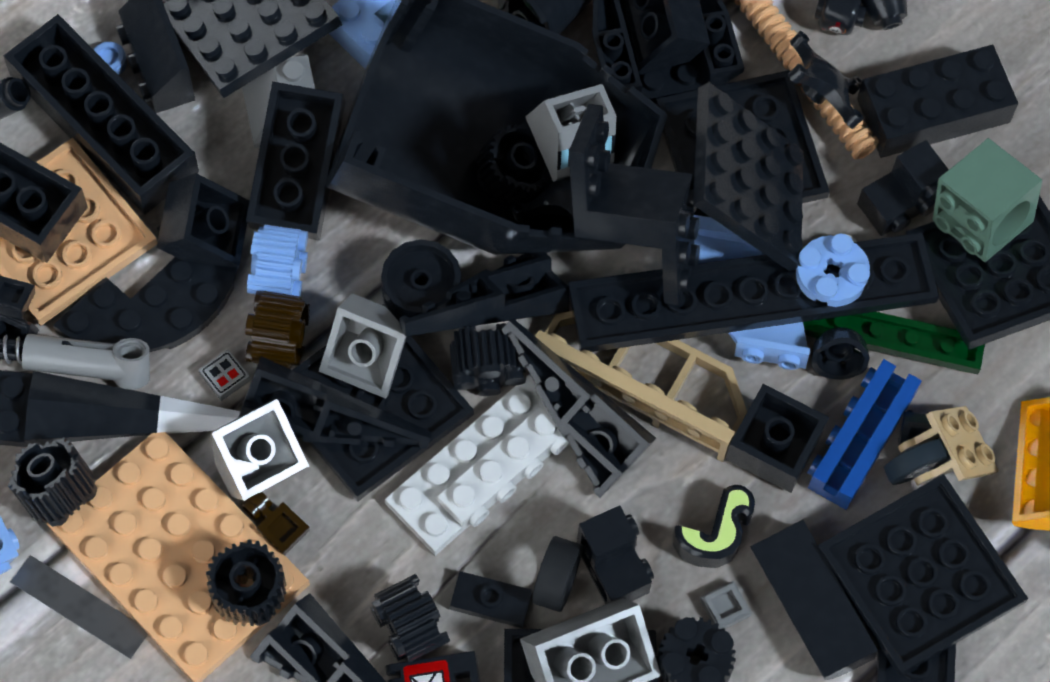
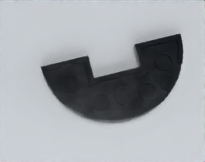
M161 225L157 227L158 234L160 232ZM174 257L131 299L105 277L67 311L53 327L64 338L115 344L123 339L136 338L148 344L149 352L167 347L172 349L198 335L219 315L233 292V284L239 266L227 267L185 262Z

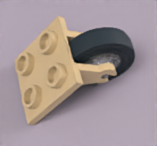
M967 406L927 413L926 417L932 428L900 444L898 448L901 454L884 466L885 473L892 485L902 484L914 479L917 487L925 485L942 474L946 475L953 471L958 481L993 475L999 471L995 464V455L992 449L985 444L978 430V421L974 414L968 410Z

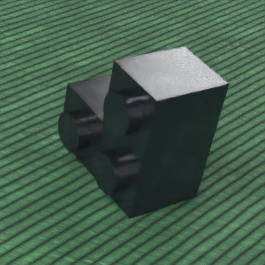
M924 140L898 155L889 174L862 188L857 205L880 236L890 231L897 233L906 228L912 218L919 214L927 216L934 211L938 180L949 169L928 141Z
M620 505L580 523L576 543L583 545L581 558L605 605L621 598L634 601L649 594L652 584L651 580L654 579V574L648 561L645 558L640 560L635 551L637 535H639L638 526L631 514H624Z

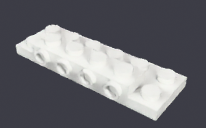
M530 374L526 376V383L512 388L385 499V504L435 556L470 525L476 527L482 523L490 513L488 509L497 501L503 503L508 500L517 489L515 485L525 476L527 479L534 477L544 465L542 461L551 453L558 455L569 445L567 438L562 436L535 389L536 384Z

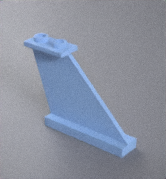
M694 215V217L699 218V231L696 240H694V244L700 246L698 264L765 255L713 218ZM803 322L728 333L736 343L735 357H740L742 360L753 364L762 362L774 363L787 370L806 369L810 348L807 347Z

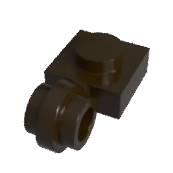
M262 491L246 499L241 504L243 509L256 521L260 517L265 518L256 527L257 531L282 554L286 555L310 531V527L284 502L272 512L269 508L273 504Z

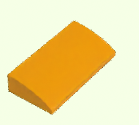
M1050 397L1021 401L1012 523L1016 527L1050 531Z

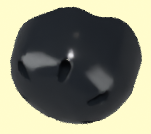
M834 327L826 330L816 339L812 348L811 364L813 369L819 375L829 379L845 380L860 375L867 369L870 360L865 340L857 331L847 327Z

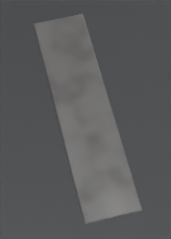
M31 555L10 582L130 659L148 635L137 622Z

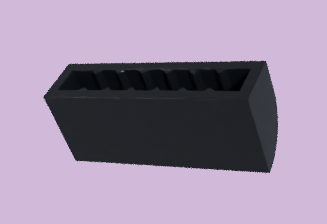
M804 520L750 546L824 680L842 676L875 659L878 649L827 560L819 550Z

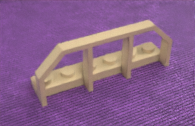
M572 310L555 314L545 332L538 330L535 335L536 338L602 393L652 418V426L659 428L662 423L718 453L717 460L724 462L729 445L747 413L732 367L679 340L656 343L687 359L668 394L665 395L664 391L658 386L651 383L643 384L633 379L628 371L619 367L630 347L618 348L610 364L606 365L600 362L594 353L584 349L579 351L567 345L566 340L557 335L556 332L560 327L575 324ZM695 364L724 378L737 415V420L732 429H730V426L725 421L717 417L708 418L700 414L687 401H675Z

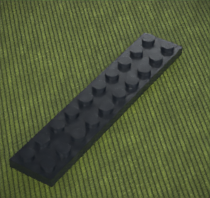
M923 233L854 242L861 247L868 258L870 276L860 297L850 304L839 307L827 306V302H821L816 299V302L809 299L797 283L796 269L790 272L767 255L697 264L696 267L691 266L692 278L689 291H683L678 305L664 303L663 269L568 282L580 351L584 349L590 352L937 303L939 295ZM829 264L824 272L825 274L832 273L835 277H839L840 268Z

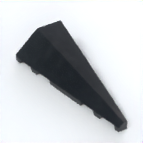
M514 318L509 320L501 330L511 340L519 354L518 359L521 365L527 368L536 384L535 389L560 433L570 443L577 456L576 461L580 468L586 471L594 485L593 490L595 494L601 498L655 441L656 437Z

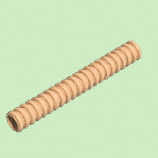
M734 0L736 5H740L741 12L746 13V18L752 21V26L758 29V34L761 37H765L764 42L767 45H771L770 50L773 53H777L776 58L779 61H783L782 65L785 69L791 71L797 64H801L804 67L798 52L790 44V40L797 32L791 30L790 23L785 22L784 15L779 14V9L773 6L772 0ZM827 99L822 104L814 102V108L821 110V117L827 118V125L833 126L832 131L834 134L839 135L840 142L846 143V150L852 151L851 156L853 159L865 158L876 149L879 139L876 136L872 137L873 131L870 128H865L866 122L864 120L854 129H851L845 124L842 116Z

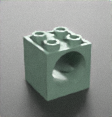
M987 138L939 178L932 220L942 232L949 233L957 239L967 252L978 256L986 262L1034 222L1043 180L995 142Z

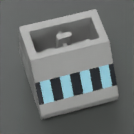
M603 84L544 100L525 117L553 182L570 177L569 149L588 104L603 105V119L609 123V134L605 150H610V163L614 162L617 116Z

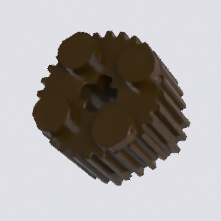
M257 291L254 299L255 314L249 313L246 321L245 335L252 336V341L248 342L245 361L258 364L262 356L289 369L292 368V365H300L304 356L305 346H302L305 326L309 324L310 304L302 301L300 296Z

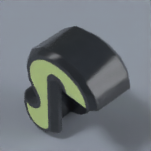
M732 485L723 489L711 535L676 525L673 531V547L678 555L686 562L698 567L718 568L730 563L738 553L742 541L743 530L740 522L743 525H748L754 512L755 499L752 492L742 485Z

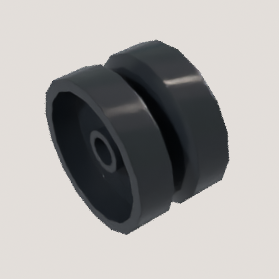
M422 239L405 242L392 250L383 264L381 274L384 305L399 322L400 317L404 315L411 318L422 312L423 304L428 301H432L435 304L446 298L448 290L461 283L459 263L451 251L435 241Z

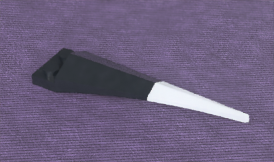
M0 370V445L28 447L29 443L45 445L47 441L52 443L53 440L62 439L63 437L67 441L76 442L143 436L160 432L171 434L214 431L236 420L240 411L36 371H33V373Z

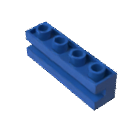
M883 359L877 370L870 367L860 385L865 388L860 398L855 396L851 398L843 412V415L848 417L842 428L838 425L834 426L825 442L830 448L824 457L817 454L807 472L812 476L808 489L845 510L849 507L922 380L910 373L906 379L894 373L896 365Z

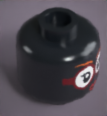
M819 0L814 18L819 19V26L823 30L841 35H850L854 30V26L862 27L867 7L860 6L862 0Z

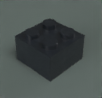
M762 384L729 445L726 460L792 493L825 430L829 416Z

